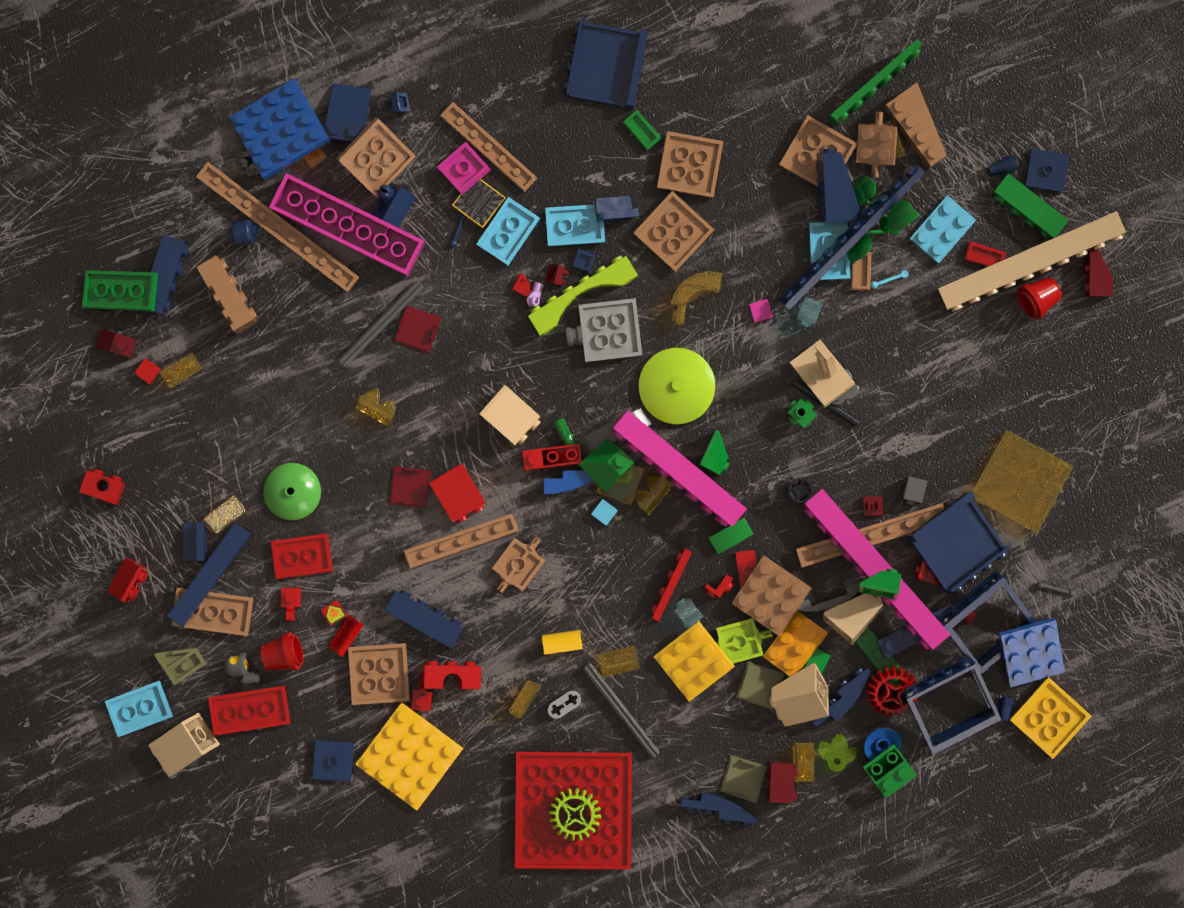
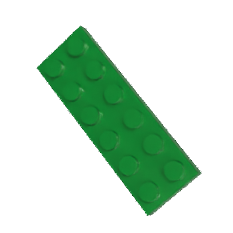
M916 39L835 110L828 119L831 125L843 123L848 118L847 116L850 111L854 113L862 106L863 99L869 100L876 93L879 85L884 87L892 78L891 75L893 73L897 75L905 68L908 60L910 63L915 60L921 52L919 49L922 43Z

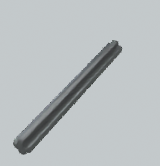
M415 281L339 358L338 362L343 367H347L423 289V285L419 281Z
M591 663L587 664L583 668L584 672L651 758L659 755L660 751Z

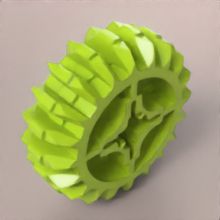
M578 788L575 789V794H572L571 789H568L569 795L567 796L562 791L560 793L563 797L562 799L557 796L554 798L558 804L551 803V807L556 808L555 811H549L550 815H555V817L549 819L550 822L556 821L552 828H560L557 832L558 835L564 831V839H567L568 834H571L572 841L575 840V835H578L579 840H582L583 833L588 838L590 836L588 830L593 833L596 831L592 825L599 826V822L595 821V818H601L600 814H595L601 808H594L593 806L598 801H590L593 797L592 794H589L586 798V790L582 791V795L578 794ZM569 799L583 800L577 807H572L566 803ZM587 804L591 810L590 822L582 816V811ZM560 807L564 808L568 813V818L563 824L559 819ZM582 807L579 810L580 813H578V815H581L580 819L576 817L571 819L570 816L572 814H569L570 810L575 812ZM573 822H578L584 826L580 830L568 829L569 825Z

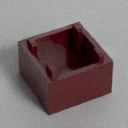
M769 761L767 798L769 802L793 803V799H797V792L794 791V775H798V769L794 763Z

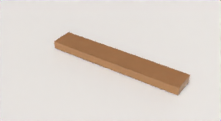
M454 102L442 112L440 117L523 192H526L537 180V177Z
M513 513L404 550L409 569L519 531Z

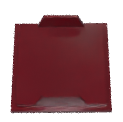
M406 305L393 341L430 353L442 317Z
M393 466L389 504L427 509L431 470Z

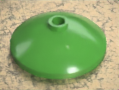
M287 463L278 466L268 475L264 483L263 495L267 507L273 514L285 520H299L307 517L316 509L321 497V486L317 476L311 469L298 463ZM289 488L294 489L292 495H289L287 492Z

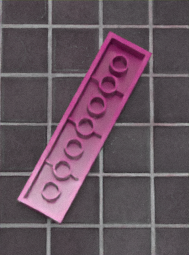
M287 173L269 206L272 211L406 277H409L425 244L424 240Z
M624 410L610 427L613 430L611 433L618 440L622 441L624 439L628 442L626 446L634 453L640 452L643 455L641 457L642 460L651 466L652 464L657 466L656 471L666 478L669 476L672 479L671 484L680 490H686L687 493L685 495L693 502L699 501L702 504L700 507L708 514H715L717 516L715 520L722 526L726 527L728 525L733 527L747 510V508L630 411Z

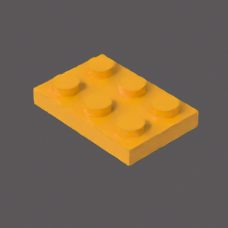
M796 611L782 634L777 636L762 657L791 677L803 668L828 633L799 611Z

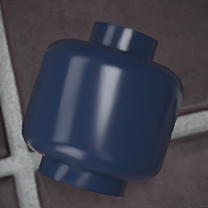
M250 220L234 222L231 228H229L230 240L237 246L253 244L256 236L259 235L257 225H254Z

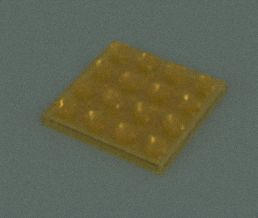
M1006 429L972 490L976 497L974 500L1038 534L1074 466Z

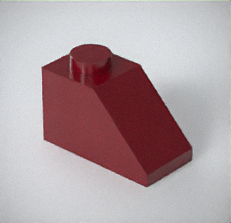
M101 329L95 347L132 359L138 340Z

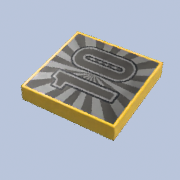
M480 179L463 195L460 194L452 206L483 229L506 197Z

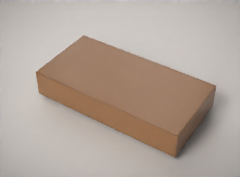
M868 252L865 257L854 264L851 263V290L870 291L871 252Z

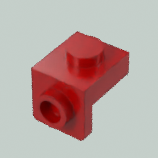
M726 574L716 590L705 584L704 588L707 589L705 593L712 598L716 596L720 598L724 592L728 593L734 585L731 583L733 578Z

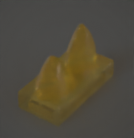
M192 352L161 371L160 374L168 387L172 389L203 368Z
M379 388L372 389L365 395H361L356 408L389 427L395 415L394 401L390 400L381 405L378 404L380 400Z
M645 475L646 483L651 491L636 492L638 506L648 515L652 513L673 487L663 476Z
M812 742L793 743V763L795 768L798 769V775H794V782L814 781V755L816 753L814 751V743Z

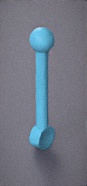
M903 270L901 274L879 282L873 281L870 286L872 289H876L884 283L901 277L906 278L908 271Z

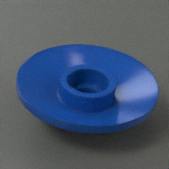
M878 728L872 731L865 739L864 752L869 760L874 759L893 744L900 752L902 746L901 738L891 728Z

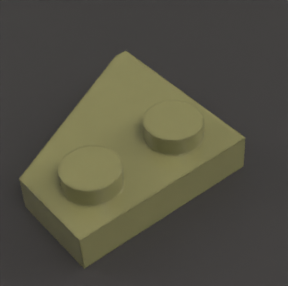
M197 648L154 654L174 685L207 664Z

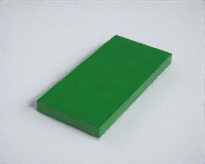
M86 270L82 308L154 312L158 273Z

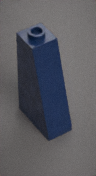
M834 148L823 149V153H816L820 222L858 220L862 214L842 153L834 152Z

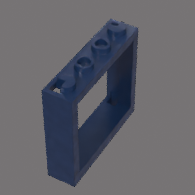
M997 571L992 573L937 619L951 634L949 636L963 656L973 659L980 674L989 670L991 665L1003 658L1001 643L998 642L976 660L952 629L955 625L1001 587H1003L1026 618L1018 627L1036 623V620L1011 586Z
M971 657L962 658L958 663L945 667L937 674L927 676L923 681L910 685L902 691L921 735L933 755L1002 720L980 671ZM971 671L988 709L930 738L913 700Z

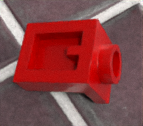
M923 560L920 561V564H916L914 574L917 575V580L939 585Z

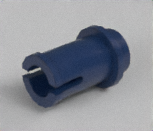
M1002 696V699H999L1001 702L999 715L1002 720L1010 721L1012 704L1015 702H1013L1011 697Z

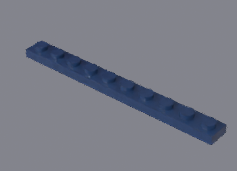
M914 163L908 166L903 174L894 180L890 187L880 194L870 207L863 211L859 219L853 221L849 229L844 234L839 235L835 243L830 248L825 249L817 261L810 264L808 270L799 276L795 283L789 289H786L778 300L790 310L892 205L925 174L922 168Z

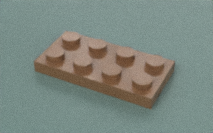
M176 589L174 606L181 598V596L184 594L186 589ZM209 592L184 628L249 636L254 598ZM172 621L171 626L181 627Z

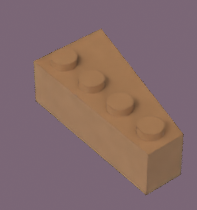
M915 83L887 103L884 109L926 167L930 169L946 157V152L918 83Z
M214 256L197 266V269L208 288L213 292L212 295L218 305L221 306L225 318L231 323L230 327L236 334H239L256 324L255 318L258 316L252 307L248 308L245 303L248 299L244 292H239L236 288L238 282L233 274L229 276L226 271L229 267L225 260Z

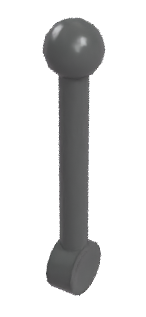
M1037 582L1036 585L1038 587L1068 594L1070 597H1074L1076 595V592L1074 590L1068 591L1065 589L1057 588Z

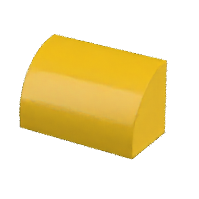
M580 630L542 635L544 655L583 649Z

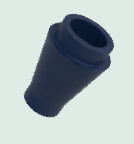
M1008 155L989 165L992 176L1010 174L1018 170L1014 155Z

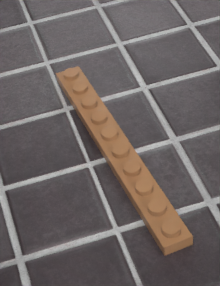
M209 162L205 164L196 176L346 292H349L360 278Z

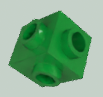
M800 399L798 402L794 400L787 407L789 409L787 412L789 417L787 419L794 426L798 424L802 429L817 416L812 410L814 406L808 400L803 401ZM798 410L803 411V416L798 414Z

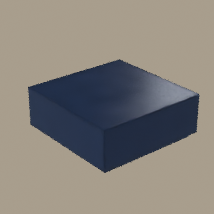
M578 249L572 267L590 273L596 255Z

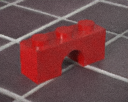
M426 661V665H420V688L443 689L444 678L452 673L457 678L458 689H481V666H475V662H464V665H457L455 661H445V665H438V661Z

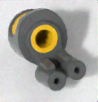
M241 653L240 656H229L224 662L226 674L231 677H242L240 682L243 684L258 683L262 678L260 672L256 673V671L249 670L246 653Z

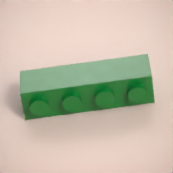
M1009 173L992 193L995 196L994 199L999 204L1007 205L1013 215L1017 217L1020 215L1025 219L1024 223L1032 229L1035 227L1040 231L1039 235L1046 240L1056 238L1069 221Z

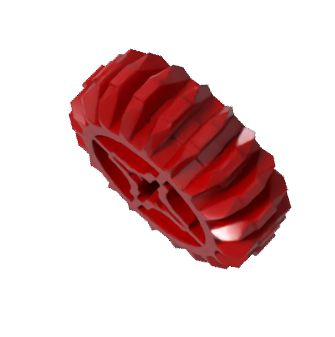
M894 665L891 666V670L884 666V672L882 673L877 669L878 676H871L873 681H868L867 684L870 688L866 689L867 694H869L867 699L871 701V707H876L875 710L878 713L882 711L884 716L888 712L891 717L894 716V712L901 716L900 711L902 710L907 713L908 705L905 698L901 699L900 695L905 690L904 688L917 684L914 681V675H909L910 672L907 669L903 671L901 666L897 670ZM889 679H900V680H897V681H895V682H892V681H890ZM884 684V689L880 692L881 694L878 695V690L880 686ZM888 686H890L891 689H894L897 696H895L894 693H891Z

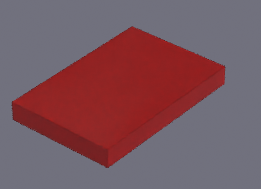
M328 533L270 541L275 579L333 572Z

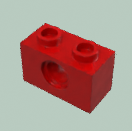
M94 468L92 472L87 470L79 492L119 505L126 483L121 482L122 478L112 474L110 478L103 476V471ZM103 480L108 484L105 491L99 489V483Z

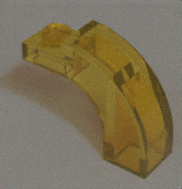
M711 271L696 273L685 279L678 286L671 301V306L678 307V309H674L672 320L676 321V326L683 327L686 305L693 295L700 292L719 294L722 273Z

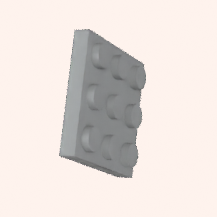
M636 298L579 305L585 362L642 356Z

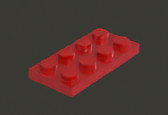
M285 686L208 697L214 736L291 724Z

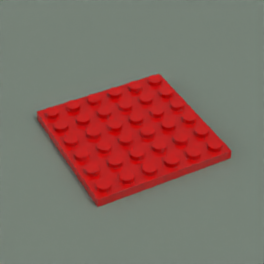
M516 751L515 868L631 869L632 753ZM578 788V794L582 795V791L586 790V798L589 794H592L593 797L590 801H598L593 806L594 808H601L600 811L595 812V814H600L601 818H595V821L599 822V826L592 825L596 831L593 833L588 830L590 835L588 838L583 833L582 840H579L578 835H575V840L572 841L571 834H568V838L564 839V831L558 835L557 832L560 828H552L556 821L550 822L549 819L555 817V815H550L549 811H555L556 808L551 807V803L558 804L554 798L557 796L562 799L563 797L560 794L562 791L567 796L569 795L568 789H571L572 794H575V789ZM569 799L566 803L572 807H577L583 800ZM587 804L582 811V816L590 822L591 810ZM560 807L559 819L563 824L568 818V813L564 808ZM582 807L575 812L570 810L569 814H572L570 816L571 819L575 817L580 819L581 815H578V813H580L579 810ZM573 822L568 827V829L570 830H580L584 828V826L578 822Z

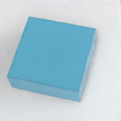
M602 499L591 515L607 526L618 510Z

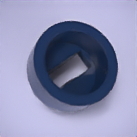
M386 184L380 185V189L377 190L378 196L384 201H389L394 195V189Z

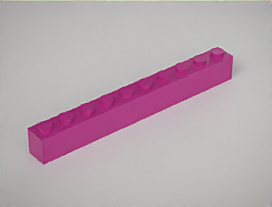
M823 489L805 503L804 507L806 509L804 512L810 519L814 518L818 522L817 527L822 533H828L831 537L829 539L836 548L840 547L842 549L844 558L849 563L852 561L856 565L855 570L861 577L865 576L868 579L882 570L892 569ZM902 579L896 600L881 597L887 606L891 605L895 610L893 612L900 621L904 620L908 625L906 626L907 630L913 636L916 634L921 639L919 643L925 650L929 649L932 652L951 635Z

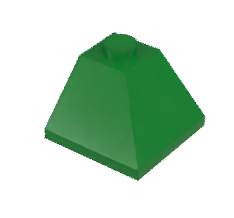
M715 430L699 467L720 476L721 472L726 473L730 463L726 462L728 456L720 431Z
M606 439L579 466L606 493L633 467L634 462L621 448Z
M894 569L882 570L861 582L858 592L896 600L899 594L902 574H898V571Z

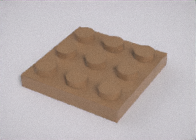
M807 115L779 166L818 188L816 153H823V149L834 148V152L842 153L844 163L846 164L857 143Z
M375 117L336 159L377 198L379 186L383 184L389 185L416 156Z
M667 131L657 188L713 198L724 141Z
M672 191L633 234L676 272L711 235L714 229Z
M763 555L732 604L780 636L812 588Z
M406 643L348 648L352 705L410 701Z

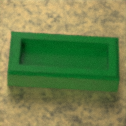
M635 110L622 122L646 151L662 139L638 110Z

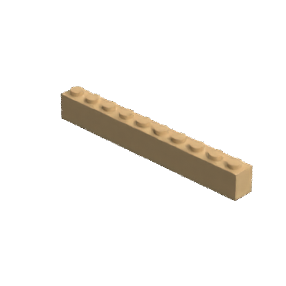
M1116 211L938 288L946 309H951L954 312L963 308L962 304L968 301L970 304L981 300L980 296L987 294L989 297L998 293L997 289L1005 286V289L1016 285L1015 281L1021 278L1023 281L1033 278V273L1040 271L1042 274L1051 270V265L1056 263L1059 266L1069 262V258L1074 255L1079 258L1088 254L1086 251L1093 247L1094 250L1106 246L1104 242L1123 239L1122 235L1126 231Z

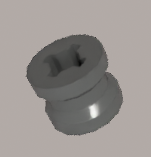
M581 326L572 329L566 327L568 346H572L575 343L583 345Z

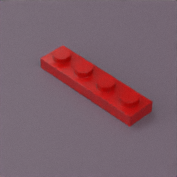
M684 549L683 552L679 551L675 559L678 564L675 569L671 568L667 579L670 581L667 587H662L658 595L661 599L658 604L654 603L651 609L652 619L659 622L690 558L691 551Z

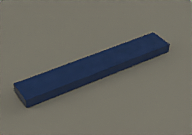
M236 523L232 526L167 615L169 619L182 628L185 627L249 539L251 533Z

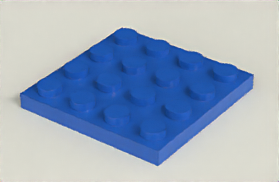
M295 78L230 117L264 180L330 141Z

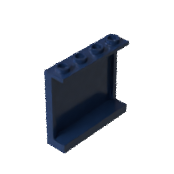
M580 19V24H576L574 30L577 40L576 43L572 42L570 54H574L573 61L568 62L567 72L570 73L569 80L565 79L563 91H567V97L634 109L648 31H631L583 22V19Z
M972 491L961 495L906 536L945 593L953 592L955 594L960 591L966 581L969 583L976 579L978 572L981 570L984 572L989 569L995 559L997 561L1007 555L1006 551L1010 549V546H1004L973 501L976 497Z

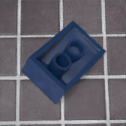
M333 84L325 132L330 141L350 144L366 128L372 89Z

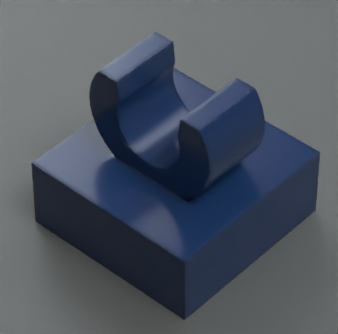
M395 92L390 94L391 98L386 100V102L392 103L393 107L388 112H411L407 93Z

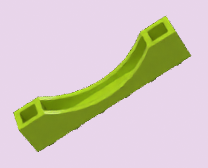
M621 255L611 261L612 265L607 268L605 266L600 267L591 278L589 276L582 278L578 281L580 284L573 288L571 285L562 291L563 295L557 298L555 295L546 301L547 304L542 308L537 306L530 310L531 314L528 318L539 336L541 337L557 327L564 310L579 295L598 287H623L636 279L638 274L627 256L623 258Z

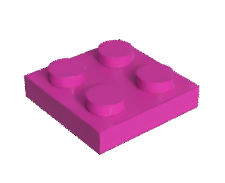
M466 142L437 166L462 195L491 170Z

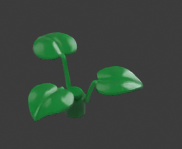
M862 175L853 185V190L859 207L865 202L868 206H871L872 203H870L869 199L875 196L876 185L870 177ZM899 200L894 203L889 211L890 216L884 214L880 220L881 230H868L846 253L850 263L854 264L865 257L870 251L872 238L868 234L885 235L887 232L892 235H898L901 229L919 216V213L905 200Z

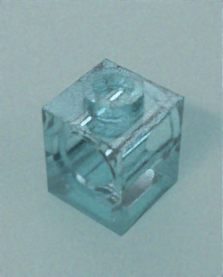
M805 296L796 320L799 321L798 324L807 328L810 325L814 326L823 303Z
M683 598L675 604L677 608L674 611L688 629L704 617L690 599L685 600Z

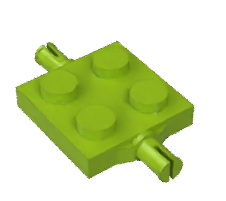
M753 618L716 628L719 637L718 646L733 664L764 655L761 647L762 639L772 637L771 630L759 632Z

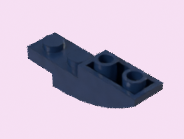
M859 668L853 673L854 677L849 681L845 679L837 685L839 689L836 692L840 698L837 699L835 696L829 701L828 717L831 716L834 721H837L853 706L870 674L868 668ZM828 717L811 720V722L817 727Z
M701 792L700 800L681 798L680 806L684 807L685 811L695 812L696 808L703 809V813L714 814L715 811H718L717 818L722 819L721 823L733 824V821L741 822L740 825L752 826V823L757 824V819L750 812L726 798Z

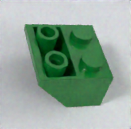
M894 744L863 766L872 782L885 798L917 776Z

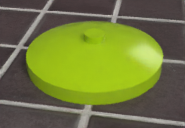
M670 348L655 354L645 364L639 378V395L644 407L653 417L668 424L679 425L696 420L709 408L715 393V379L709 364L697 353L684 348Z

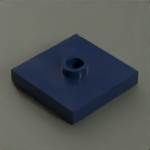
M1031 149L1025 187L1063 193L1069 154Z
M315 740L312 779L351 782L354 743Z

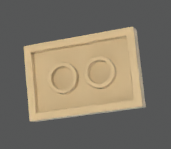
M821 340L790 362V365L824 407H827L855 385L852 378Z

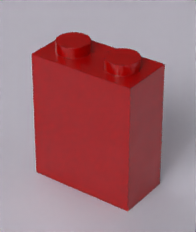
M463 464L458 465L429 483L453 523L457 521L460 524L468 519L467 515L471 512L477 514L485 509L483 505L486 502Z

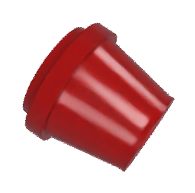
M1047 277L1031 284H1023L1018 288L1017 297L1025 313L1031 318L1040 320L1045 317L1048 310L1062 299V292L1055 280Z
M292 632L284 633L282 637L262 645L261 658L266 670L291 669L295 671L299 670L303 664V651L298 637L293 635Z

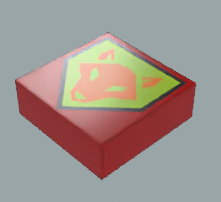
M338 600L321 609L330 626L347 617Z

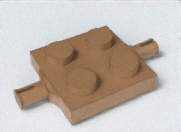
M875 112V123L869 125L859 124L856 163L871 165V177H879V166L895 165L898 127L882 124L883 112Z
M534 536L529 545L521 543L516 538L512 540L492 567L503 579L496 588L503 593L509 584L516 586L522 591L526 588L546 561L535 551V548L541 541L540 539L536 541L537 537Z

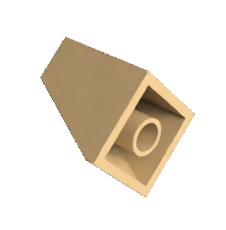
M506 385L502 387L480 413L482 418L515 446L517 444L522 445L528 438L527 432L530 429L534 431L541 423L539 421L541 417Z
M870 594L860 595L825 611L823 621L853 645L882 612V599L879 596Z
M815 663L810 664L771 688L770 705L772 708H775L777 718L782 720L785 727L829 716V688Z
M197 713L169 730L148 746L152 754L160 762L163 771L171 777L220 744L201 714Z

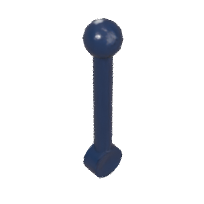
M461 212V218L453 240L450 241V246L453 248L457 246L456 240L466 217Z

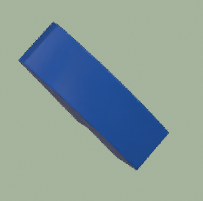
M563 471V479H544V495L568 492L580 488L593 480L585 471Z

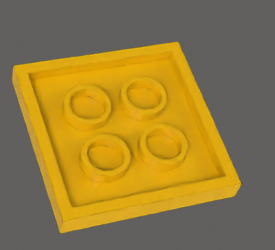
M699 621L654 656L689 702L735 667Z
M1047 677L1010 718V721L1048 756L1054 759L1091 718V715L1054 681Z

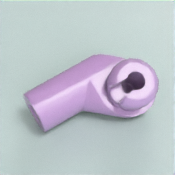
M534 283L532 292L526 298L528 306L536 307L539 305L543 284Z

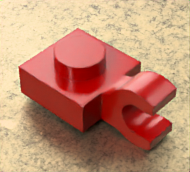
M281 588V607H287V621H295V607L301 608V588Z
M420 681L419 690L413 689L411 709L431 711L433 691H427V688H420Z

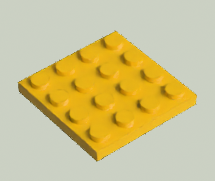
M401 702L355 765L415 810H418L463 750V747Z

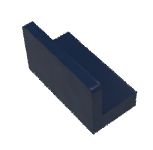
M391 182L389 186L394 189L393 197L389 201L380 199L371 215L399 228L415 200V196L401 186Z
M630 196L594 200L597 222L632 219L639 216V209H632Z
M205 522L183 523V561H206Z

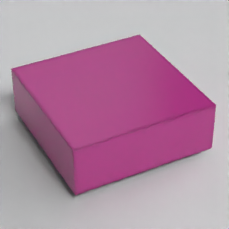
M768 299L749 304L754 323L773 318Z

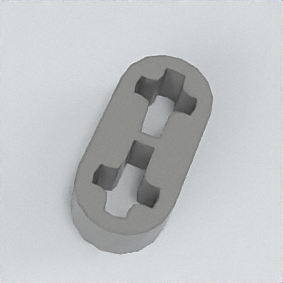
M569 691L553 701L548 707L549 715L552 718L558 719L576 708L581 702L580 694L576 691ZM569 694H572V696L577 695L576 704L569 703L566 705L564 703L569 699ZM561 704L564 705V707L560 709V715H557L556 713L552 714L551 711L553 710V705H556L557 707Z

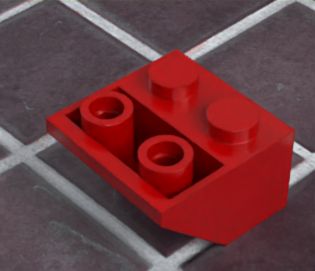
M125 557L107 592L123 602L135 600L139 594L138 587L140 583H144L148 577V568Z

